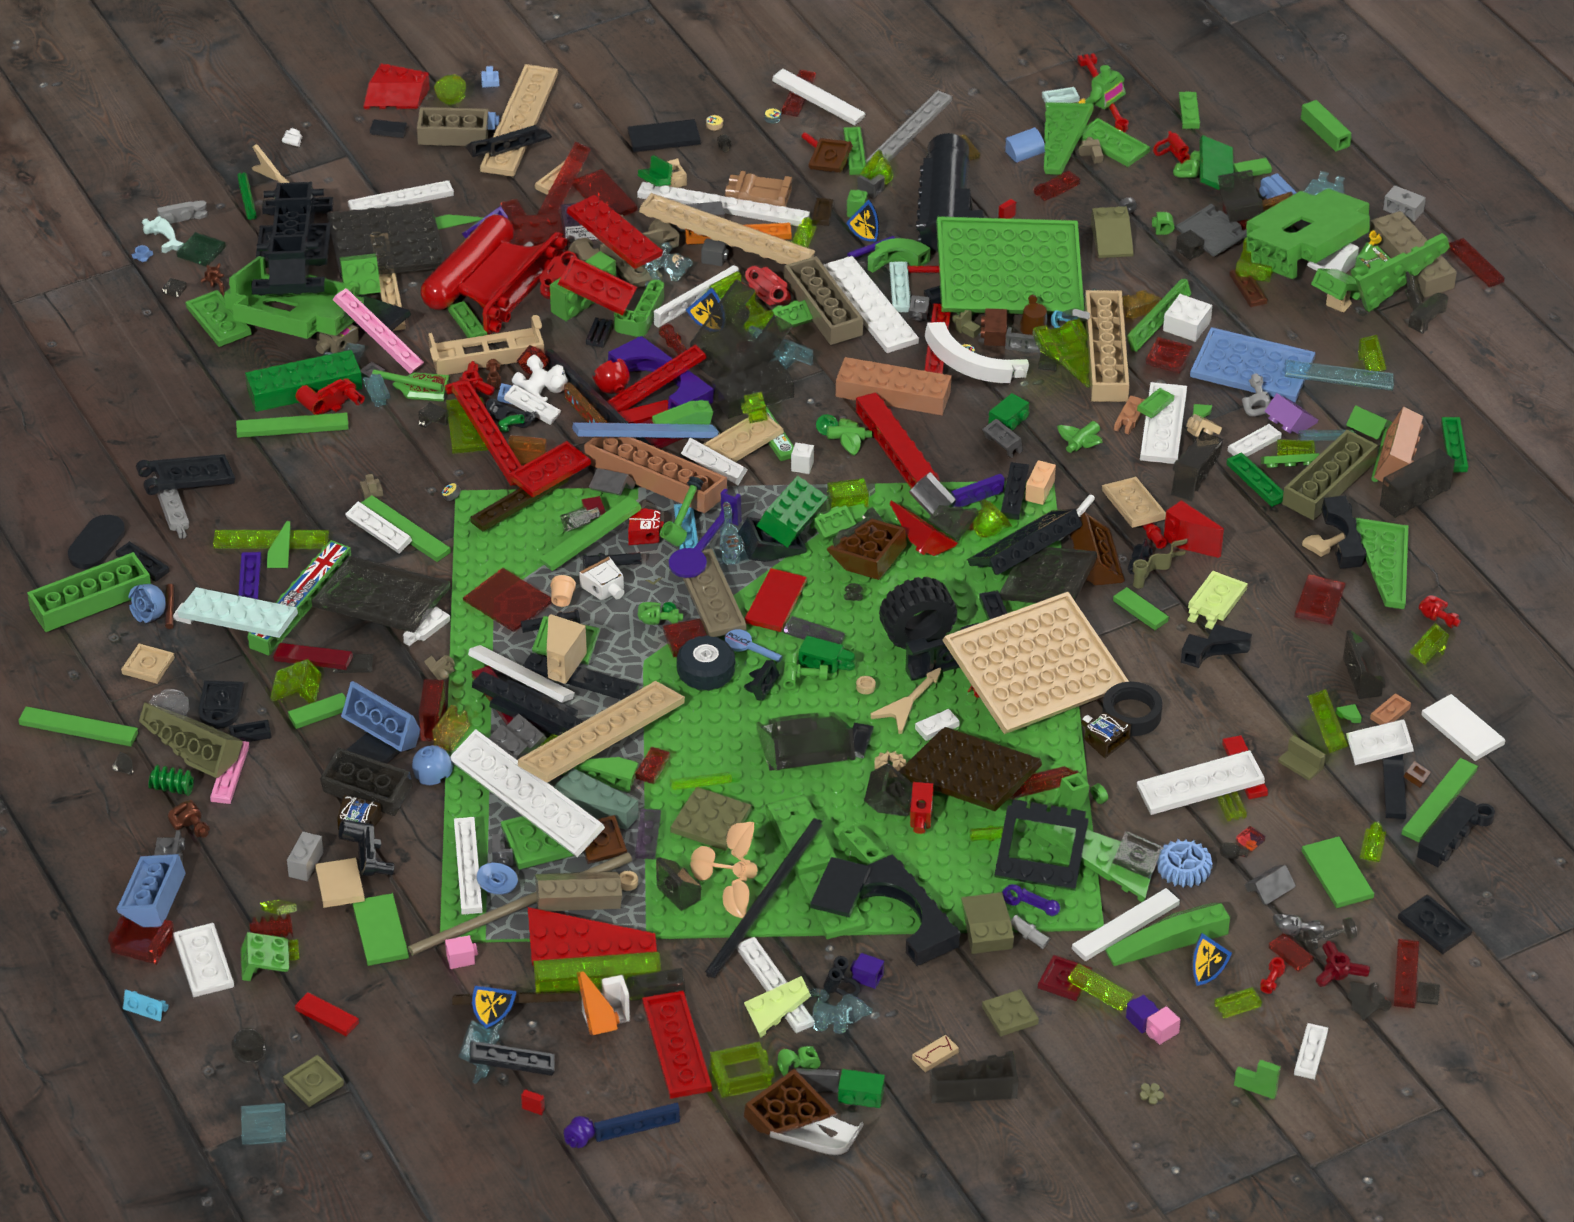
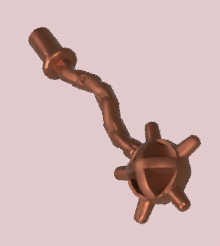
M218 263L216 267L207 265V270L204 272V278L201 279V282L208 281L211 287L214 286V283H217L220 293L224 297L225 287L220 280L221 277H224V274L219 270L221 264Z

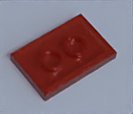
M1308 575L1295 611V617L1332 626L1346 583Z

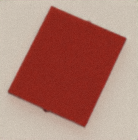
M501 568L463 597V601L513 632L521 627V620L532 619L552 603L551 597L504 568Z

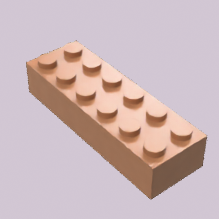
M845 357L836 379V397L856 400V397L876 392L884 400L886 406L943 415L951 393V375Z

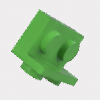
M796 300L786 306H776L769 316L771 320L774 319L779 331L806 324L813 320L805 300L800 302Z
M845 505L843 507L836 506L826 514L819 513L815 515L810 527L811 529L816 528L823 541L850 530L857 524Z

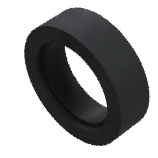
M1133 681L1122 682L1112 686L1105 693L1102 713H1107L1130 724V736L1145 735L1152 732L1160 724L1162 698L1154 688L1147 684ZM1132 699L1147 704L1151 711L1143 717L1129 718L1117 713L1114 706L1120 701Z

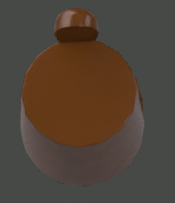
M1032 294L1028 297L1029 304L1023 309L1020 331L1023 334L1039 336L1040 331H1044L1045 335L1048 331L1047 309L1044 305L1036 303L1037 297Z

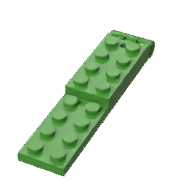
M805 795L765 805L767 817L786 855L794 847L813 818L818 820ZM822 827L814 836L815 838H813L809 846L806 847L807 849L802 853L803 855H801L796 865L793 866V870L809 904L830 858H836ZM855 905L850 918L812 909L826 939L866 929V923L857 905Z

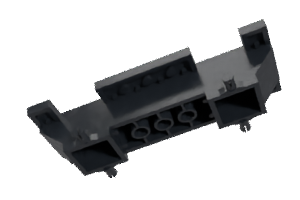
M312 182L277 183L274 191H263L264 198H274L263 200L262 205L263 214L274 215L273 225L260 226L258 243L256 245V258L258 256L265 257L266 268H269V279H253L252 295L317 294L324 292L325 277H308L309 265L322 266L327 265L331 225L330 223L314 224L315 212H333V197L316 198L315 196H324V188L313 189Z

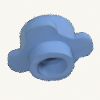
M141 245L135 248L132 258L146 262L153 255V251L149 250L147 246Z

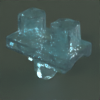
M372 374L370 378L364 377L363 383L375 407L385 405L386 399L390 398V393L381 374Z

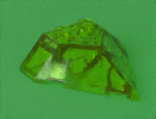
M1080 318L1069 320L1059 328L1048 329L1047 325L1035 327L1032 336L1039 350L1062 366L1087 388L1090 387V380L1087 379V373H1089V350L1086 348L1088 333Z

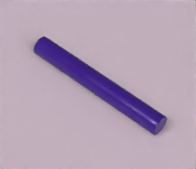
M888 237L849 252L847 255L848 257L853 256L856 258L874 251L877 243L888 239H895V237Z

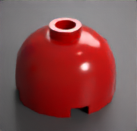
M617 359L618 362L614 363L611 360L607 361L594 371L596 375L595 377L592 376L601 391L617 394L625 389L630 380V372L624 360Z

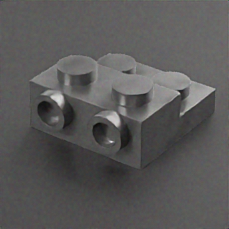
M518 714L506 727L501 725L488 739L518 760L537 749L547 738Z

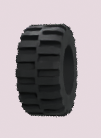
M916 577L914 580L910 581L908 579L903 584H898L894 587L893 591L888 592L887 598L883 599L879 610L880 621L890 641L902 649H906V643L913 640L925 638L927 642H932L944 638L947 632L950 633L953 628L952 625H955L957 619V608L948 589L942 582L930 577H923V579Z

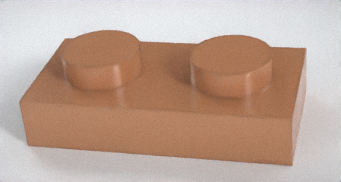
M1395 693L1371 713L1370 719L1379 725L1395 722L1410 709L1411 703Z

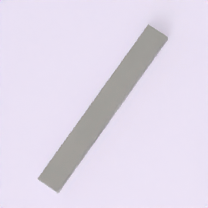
M937 91L866 160V166L881 171L952 101V96Z

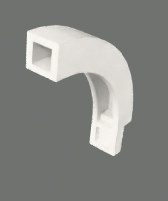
M945 322L927 323L925 339L929 347L937 357L956 371L976 379L996 383H1010L1011 378H1026L1029 367L1028 359L1001 360L976 354L963 347L952 337Z

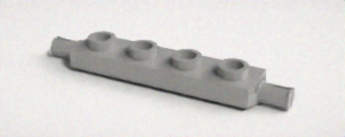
M177 489L160 490L157 495L169 529L177 531L180 539L182 537L185 538L187 536L185 530L189 528V521Z

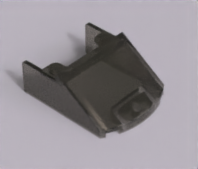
M739 280L734 281L690 342V347L696 344L706 354L707 358L698 363V366L709 376L725 383H734L776 358L773 353L793 327L791 323L773 315L756 338L743 326L750 315V310L745 304L755 290Z
M829 712L830 717H819L818 713H806L769 719V724L765 725L761 722H756L758 736L769 771L848 760L847 757L850 760H856L853 729L834 712Z

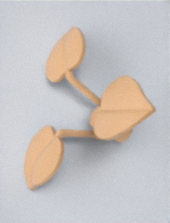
M754 822L736 823L728 831L727 846L732 849L731 854L740 860L734 866L713 863L715 851L707 846L695 849L690 862L694 877L701 881L711 877L713 867L733 870V873L739 878L732 881V886H727L724 889L723 904L730 914L739 918L745 916L749 902V888L742 881H747V878L753 879L757 874L756 864L743 858L748 853L751 845Z

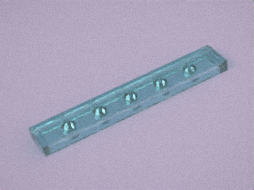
M1286 360L1284 364L1285 377L1392 391L1394 388L1393 373Z

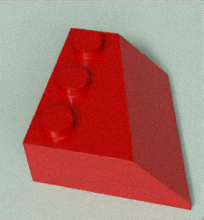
M381 63L369 82L364 109H370V106H379V109H386V106H395L397 109H418L430 89L429 73Z

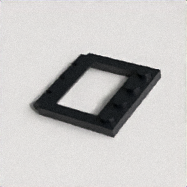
M1013 799L1012 806H1007L994 876L1002 879L1076 891L1089 819L1085 818L1086 811L1071 809V814L1067 815L1068 808L1051 806L1050 812H1047L1048 805L1031 802L1029 809L1027 808L1028 801ZM1016 818L1076 828L1069 867L1010 858L1009 854Z

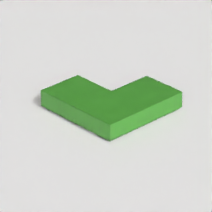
M1260 1060L1257 1065V1073L1238 1067L1235 1072L1234 1086L1275 1099L1281 1066Z

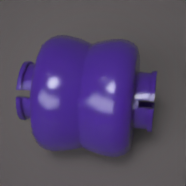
M576 1116L564 1129L565 1142L568 1145L570 1143L571 1147L583 1148L588 1143V1140L595 1135L594 1124L591 1120H588V1117Z

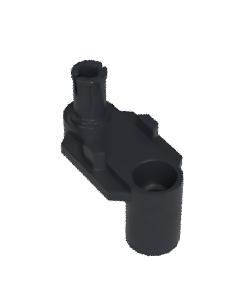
M343 819L339 826L338 837L340 840L358 842L360 874L372 876L375 873L392 876L394 863L377 861L375 848H381V840L375 839L373 824Z

